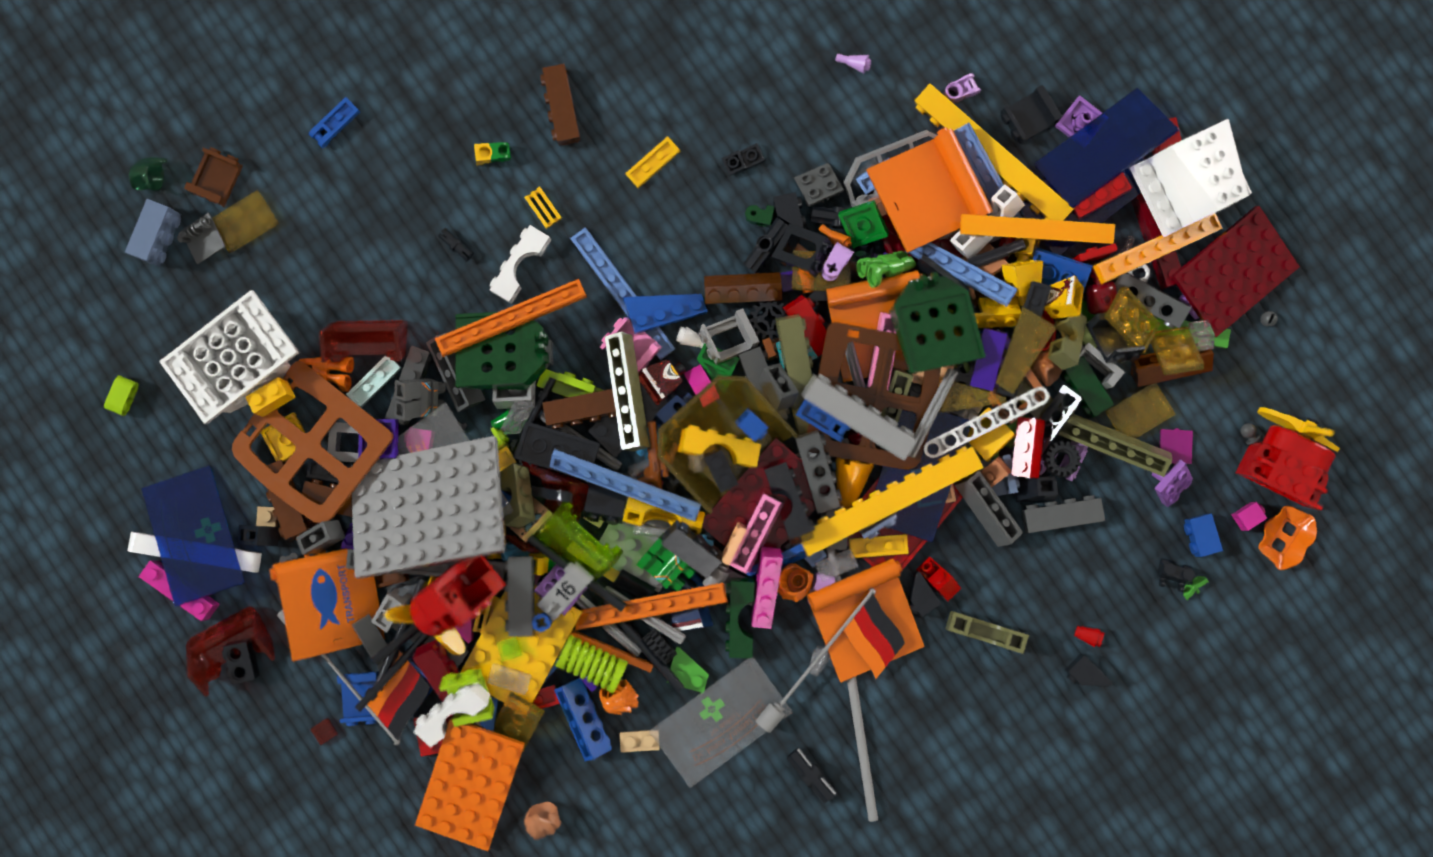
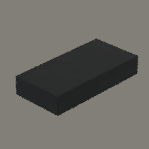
M624 569L621 570L614 583V586L637 599L652 596L656 589Z

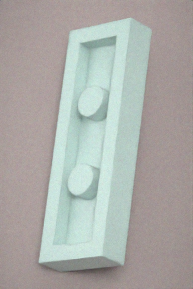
M386 354L346 395L362 408L402 368Z

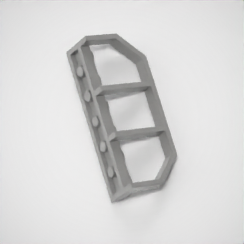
M925 130L856 157L844 180L851 206L855 207L866 203L868 199L878 196L875 190L873 194L861 195L855 200L850 184L861 162L875 157L877 164L883 162L881 154L907 145L910 150L914 148V141L927 136L935 138L937 135Z

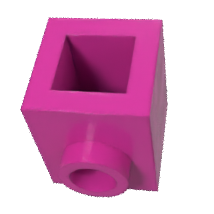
M1250 502L1231 514L1241 531H1249L1267 519L1264 507L1257 502Z

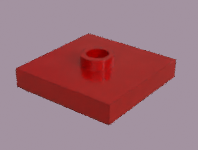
M1116 243L1102 248H1097L1096 246L1087 249L1085 253L1079 254L1073 259L1089 263L1108 257L1118 249Z

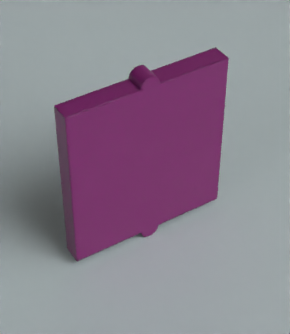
M1178 428L1174 430L1160 429V448L1172 453L1171 463L1175 465L1179 460H1182L1186 464H1192L1193 431L1179 430Z

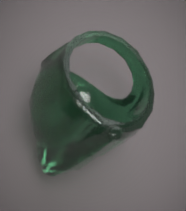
M149 157L136 161L129 170L131 187L136 190H160L164 181L162 163H166L167 159Z

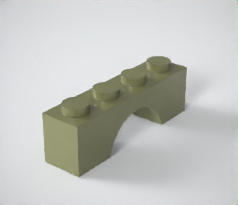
M950 611L945 628L948 631L1024 654L1029 637L1027 634L954 611Z

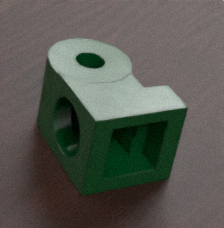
M751 205L746 209L745 217L748 223L770 228L774 206L767 205L766 210H763L756 205Z

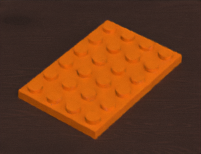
M451 717L415 826L488 851L525 743L471 723L454 727L453 717Z

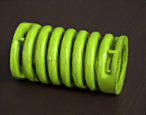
M570 634L555 666L562 670L567 667L568 673L574 670L573 674L575 676L580 674L581 679L587 677L589 683L594 680V685L596 686L602 680L601 688L614 693L628 661L619 657L616 658L613 654L609 656V652H603L601 648L596 649L594 645L589 646L588 642H583L582 644L580 638Z

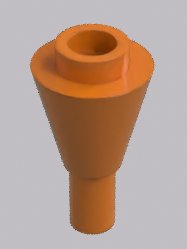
M824 224L819 227V231L825 234L834 246L838 242L846 248H850L852 244L850 242L851 237L831 230Z

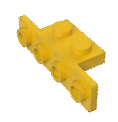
M1017 296L1012 298L1007 307L989 297L979 298L978 306L980 313H974L978 328L1018 326L1022 311Z

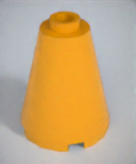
M836 457V490L839 489L842 501H839L841 508L849 509L853 507L851 503L859 499L874 464Z

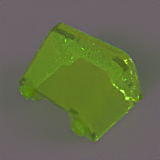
M563 502L535 532L534 536L573 564L578 562L594 577L593 580L597 581L617 563L623 550L617 545L614 548H609L608 543L604 546L575 521L577 516L575 514L572 516L570 512L573 506L569 502Z

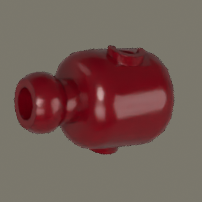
M1093 268L1090 273L1093 283L1089 284L1085 289L1087 310L1092 315L1115 312L1118 308L1119 296L1116 284L1111 281L1101 284Z

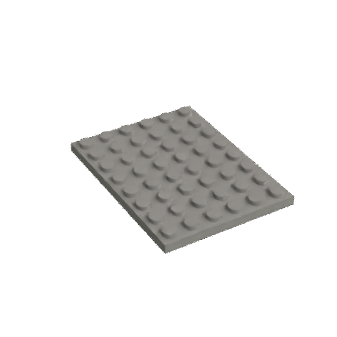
M491 436L398 455L397 458L377 460L352 493L355 578H367L505 552L497 438Z

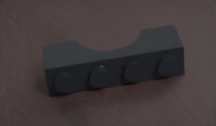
M787 462L764 470L772 493L786 496L793 503L790 516L783 522L791 545L813 539L812 531L816 529L812 519H807L806 514L809 513L806 502L801 503L800 496H802L799 484H794L793 479H796L793 468H788Z

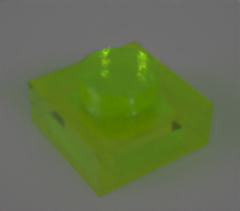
M517 637L496 643L502 662L522 655Z

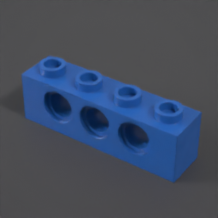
M578 678L554 689L584 760H593L612 750L611 741L604 732L602 720L595 711V704L590 699L584 682ZM575 696L579 700L578 705L575 703ZM583 714L586 716V723L583 721ZM591 732L594 735V741L591 739Z

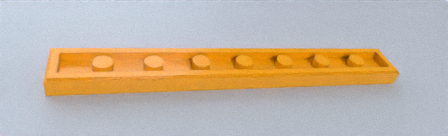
M1213 213L1165 237L1161 235L1093 266L1100 283L1103 284L1223 228L1216 213Z
M961 214L960 234L1114 244L1115 224Z

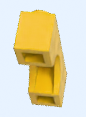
M693 425L682 429L678 452L699 456L710 445H719L729 452L734 465L748 468L757 467L761 444L755 443L751 438L741 440L737 439V435L734 434L718 435L719 431L716 430L700 431V427Z
M629 497L622 521L642 526L651 520H661L671 525L678 520L680 523L687 524L691 531L697 535L700 534L705 512L699 511L696 521H692Z

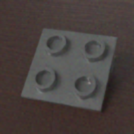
M829 163L794 177L805 198L807 207H813L820 203V201L823 203L824 199L828 201L829 197L839 196L844 191Z
M209 212L182 229L177 236L179 242L187 243L196 264H200L226 247Z

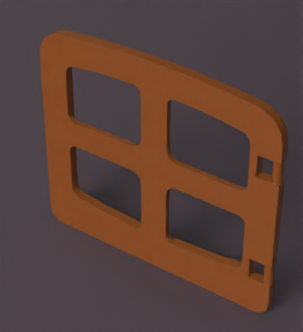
M296 361L285 373L286 375L283 379L287 381L291 378L293 380L290 385L292 391L295 388L306 391L325 404L327 410L308 433H304L278 412L279 408L264 417L254 414L249 423L235 438L232 444V452L234 457L271 492L313 522L321 523L323 521H330L337 514L393 440V433L307 364ZM339 418L344 419L367 442L366 449L351 468L346 467L321 446L322 439ZM267 424L274 427L294 443L296 447L294 453L278 473L273 472L251 450L252 443ZM253 425L257 429L249 436L246 433ZM309 458L314 459L339 480L337 487L322 505H318L290 486L292 478Z

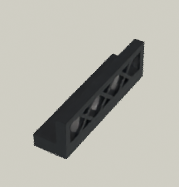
M1063 385L1040 418V420H1045L1044 437L1050 429L1052 431L1049 438L1043 437L1041 458L1084 399L1071 386ZM1073 397L1076 398L1072 406L1066 407ZM1061 413H1063V419L1060 422H1056Z

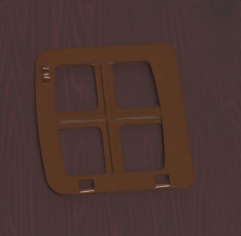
M838 322L830 323L826 332L818 375L822 374L830 379L832 386L835 387L838 384L846 389L848 396L851 397L854 394L862 399L867 407L870 404L881 413L886 407L915 412L916 419L912 430L915 434L939 387L941 368L924 371L921 395L919 397L891 393L887 390V383L895 350L902 351L897 334ZM848 330L858 331V338L847 336ZM916 337L917 343L923 345V340ZM850 342L874 345L879 348L873 382L868 388L838 382L843 357ZM808 423L807 433L818 430L819 435H824L826 445L823 448L825 453H829V456L903 470L912 469L921 461L929 434L928 431L914 458L907 456L904 461L888 450L876 448L875 442L863 434L861 442L856 445L831 440L829 435ZM812 448L809 452L819 454V449Z

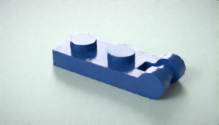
M345 97L310 130L309 136L312 139H316L321 148H325L360 111ZM323 129L327 131L324 136L321 134Z
M804 399L795 414L841 443L844 440L843 436L846 431L851 429L850 426ZM836 424L840 426L837 432L833 431Z

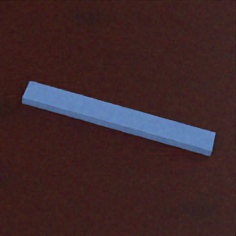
M585 227L570 239L628 316L623 297L637 296ZM660 327L645 331L662 346L656 354L660 361L676 350Z
M554 450L552 453L551 468L692 521L697 519L701 504L558 450Z

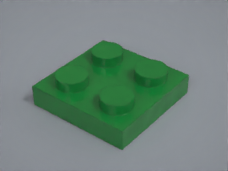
M875 200L840 211L838 214L847 236L851 237L850 242H852L853 248L888 237L889 235Z

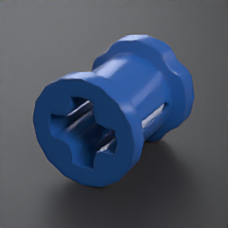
M545 612L536 615L532 620L533 628L539 632L549 629L552 625V619ZM545 618L544 622L546 625L541 627L538 619Z

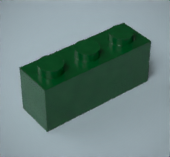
M1084 356L1079 358L1078 365L1062 370V374H1060L1062 380L1084 398L1081 402V409L1086 416H1090V418L1096 417L1115 405Z

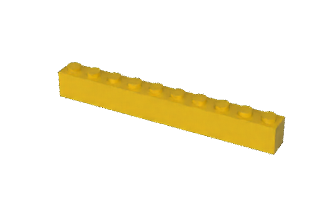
M929 83L915 99V104L917 105L915 108L922 115L925 113L931 117L929 119L930 122L936 127L940 125L942 128L947 127L948 130H955L970 123L1003 184L1016 191L1022 202L1026 200L1031 205L1029 208L1037 215L1041 213L1045 217L1044 220L1064 221L1074 210L1071 205L932 84Z
M964 446L956 450V455L950 457L948 454L938 459L940 463L934 466L930 463L922 467V472L915 475L912 472L904 476L905 481L898 484L896 480L886 485L887 490L883 492L876 490L869 494V499L863 501L861 498L851 503L853 507L847 510L843 507L834 512L835 516L829 519L825 516L817 520L816 530L812 531L814 538L801 542L806 555L810 556L982 469L983 466L974 448L970 447L967 449Z

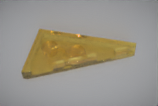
M940 377V380H939V385H940V383H941L942 380H943V378H941V377ZM953 382L938 413L1006 403V398Z

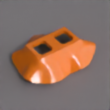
M1284 506L1279 514L1265 523L1264 537L1259 543V550L1274 563L1278 570H1286L1300 564L1305 557L1307 548L1316 540V520L1312 515L1295 507ZM1286 522L1296 527L1292 536L1282 531ZM1276 538H1279L1286 544L1282 552L1272 547Z

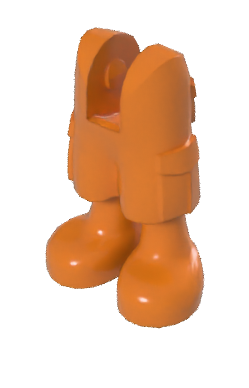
M347 356L337 362H332L328 357L299 359V361L312 367L315 372L329 383L332 382L338 385L341 391H350L351 377L347 374H330V371L337 370L344 373H352L354 369L353 357Z

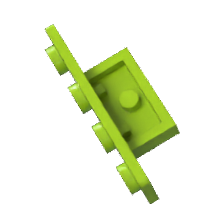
M546 369L537 383L538 387L544 389L549 377L556 380L551 392L565 397L604 391L594 386L593 381L583 378L582 381L575 379L576 375L566 371L564 374H558Z

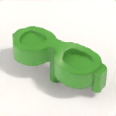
M1197 576L1192 580L1193 584L1184 586L1183 596L1186 600H1189L1195 592L1199 594L1198 588L1209 583L1206 577Z

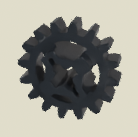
M759 301L760 306H753L755 312H750L753 318L749 319L750 323H754L752 327L754 330H757L756 335L762 334L763 340L766 336H769L770 340H772L774 335L779 338L778 331H774L776 320H772L770 328L768 321L764 319H767L768 311L772 319L786 317V312L782 309L784 304L777 305V301H773V303L766 301L764 304L763 301ZM765 308V313L762 316H757ZM772 308L777 309L780 314H776ZM758 324L763 325L767 331L762 330Z

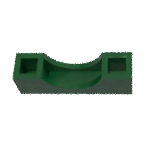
M731 577V583H727V595H730V602L726 603V614H730V621H726V633H730L729 640H726L725 652H729V658H753V634L746 632L740 626L738 615L745 605L754 601V578Z

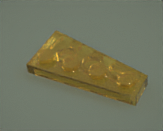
M1022 306L996 384L1014 394L1057 327Z

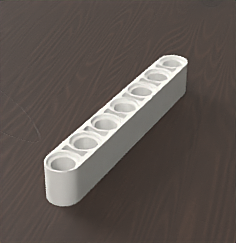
M1035 388L930 440L924 446V452L930 458L938 457L1045 404L1049 399V393L1045 388ZM1036 391L1044 392L1045 399L1042 402L1034 399ZM1022 399L1027 402V408L1024 411L1017 409L1016 403L1018 400ZM1002 408H1006L1010 413L1006 420H1002L998 416V412ZM984 417H988L992 421L991 427L987 429L983 428L980 424L981 419ZM971 426L974 429L973 436L965 437L963 435V428ZM954 435L956 437V444L948 446L945 443L946 436ZM932 443L936 444L939 448L938 453L935 455L930 454L927 450L928 446Z
M131 532L127 550L129 552L170 559L173 557L176 560L184 558L183 560L190 562L187 556L188 553L191 562L259 573L262 553L187 540L182 541L181 539L167 537L168 548L166 537L139 532Z

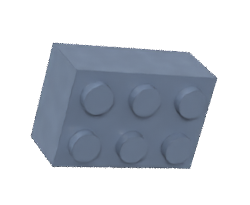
M146 199L125 253L160 267L161 263L166 259L168 246L173 242L174 231L180 225L181 214L165 205Z

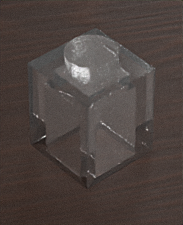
M1209 321L1190 322L1188 326V339L1194 352L1214 349L1215 333Z

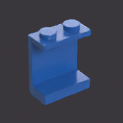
M379 671L343 675L363 698L365 696L364 693L374 686ZM337 676V684H341L343 718L340 719V723H346V726L358 725L360 721H366V724L378 723L366 708L361 712L355 708L360 702L343 680Z

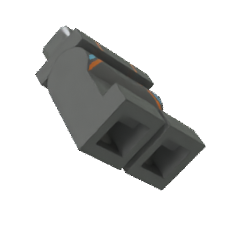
M429 378L395 380V398H398V400H395L394 417L407 421L417 417L438 416V412L445 410V402L438 399V393L445 392L446 384ZM401 405H403V413L400 411Z

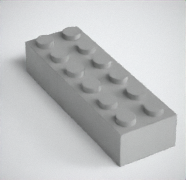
M822 374L818 376L812 375L801 393L803 398L905 461L917 442L913 437L915 434L903 425L899 428L897 426L898 423L887 415L885 417L880 416L881 412L870 404L868 407L864 406L865 402L854 394L851 397L848 396L846 389L838 384L835 387L832 386L830 379Z

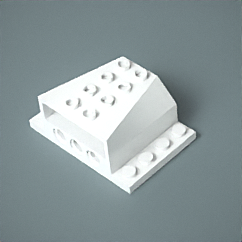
M1229 119L1182 140L1130 167L1163 237L1203 219L1252 193L1243 176Z
M250 290L159 362L204 424H208L222 412L231 413L248 405L245 396L277 377L283 379L286 375L285 373L291 367L288 361L296 356L299 351L257 294Z

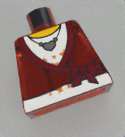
M664 360L641 369L638 373L639 381L654 403L659 405L683 382L680 376L686 370L681 363L673 366L669 360Z

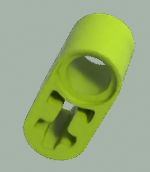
M117 376L105 400L104 408L125 416L131 407L139 384L123 376Z

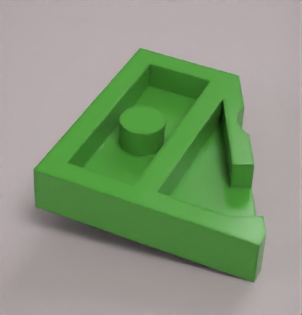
M677 646L675 650L677 655L673 657L670 670L682 682L683 688L704 693L709 673Z

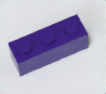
M984 328L982 344L986 357L976 360L970 386L993 391L994 387L999 386L1001 376L997 374L999 368L1003 369L1006 357H1002L1004 349L1008 350L1011 338H1007L1008 333Z

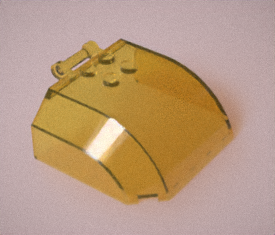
M718 375L659 428L657 457L709 514L713 512L712 507L728 490L720 492L703 455L721 447L736 480L740 478L748 467L734 465L729 452L719 445H710L699 456L678 452L682 429L693 425L700 427V431L716 430L719 431L718 435L734 434L737 435V439L744 440V438L750 437L735 421L749 408L768 426L766 430L768 433L764 438L755 441V443L761 444L759 455L775 437L782 443L792 436L798 437L796 432L746 377Z

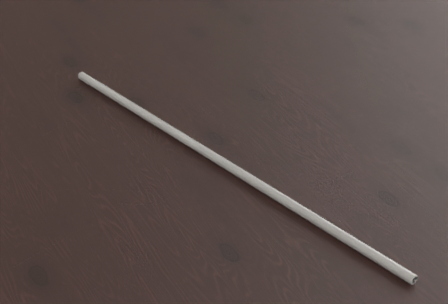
M819 466L814 471L820 476L824 473V467ZM827 549L830 574L835 577V582L841 580L837 550ZM855 676L847 680L868 820L877 821L878 814Z

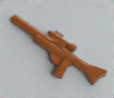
M649 421V466L644 470V477L637 480L646 484H654V487L662 489L661 470H663V477L669 476V471L667 470L669 454L662 451V454L659 455L656 422Z

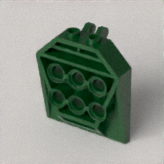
M936 272L931 273L929 277L920 275L919 279L908 281V284L900 292L889 313L910 374L986 357L968 290L946 276L939 277ZM947 306L953 308L954 314L948 312ZM929 310L935 313V318L929 315ZM910 314L916 316L917 322H913L910 319ZM953 329L959 331L960 337L954 335ZM935 333L941 335V341L935 338ZM916 337H920L923 340V345L917 343Z
M497 312L455 314L456 329ZM532 320L457 351L455 387L457 389L527 390L546 371V364H549V354L545 352L546 346L549 345L548 334L544 333L541 325ZM509 331H515L513 335H507ZM511 348L516 349L513 353H507ZM486 350H492L490 354H484ZM511 366L516 367L513 371H507ZM486 368H492L490 372H484Z

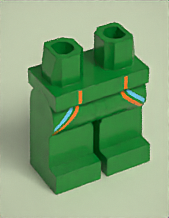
M661 535L636 565L641 569L644 568L658 582L663 584L666 589L670 586L672 589L679 591L686 582L678 575L682 572L690 579L696 570L662 546Z

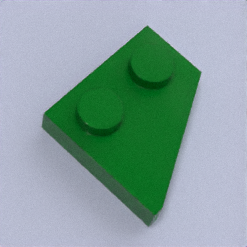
M704 343L697 361L718 388L724 392L739 358L734 357L716 365L714 360H710L707 354L708 348ZM716 347V349H717L718 352L723 351V350H721V349H719V348Z

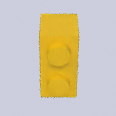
M279 377L245 396L252 412L262 417L296 398L288 381Z

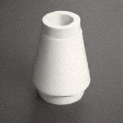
M687 326L686 328H680L676 341L680 342L681 345L702 349L704 343L701 342L698 333Z

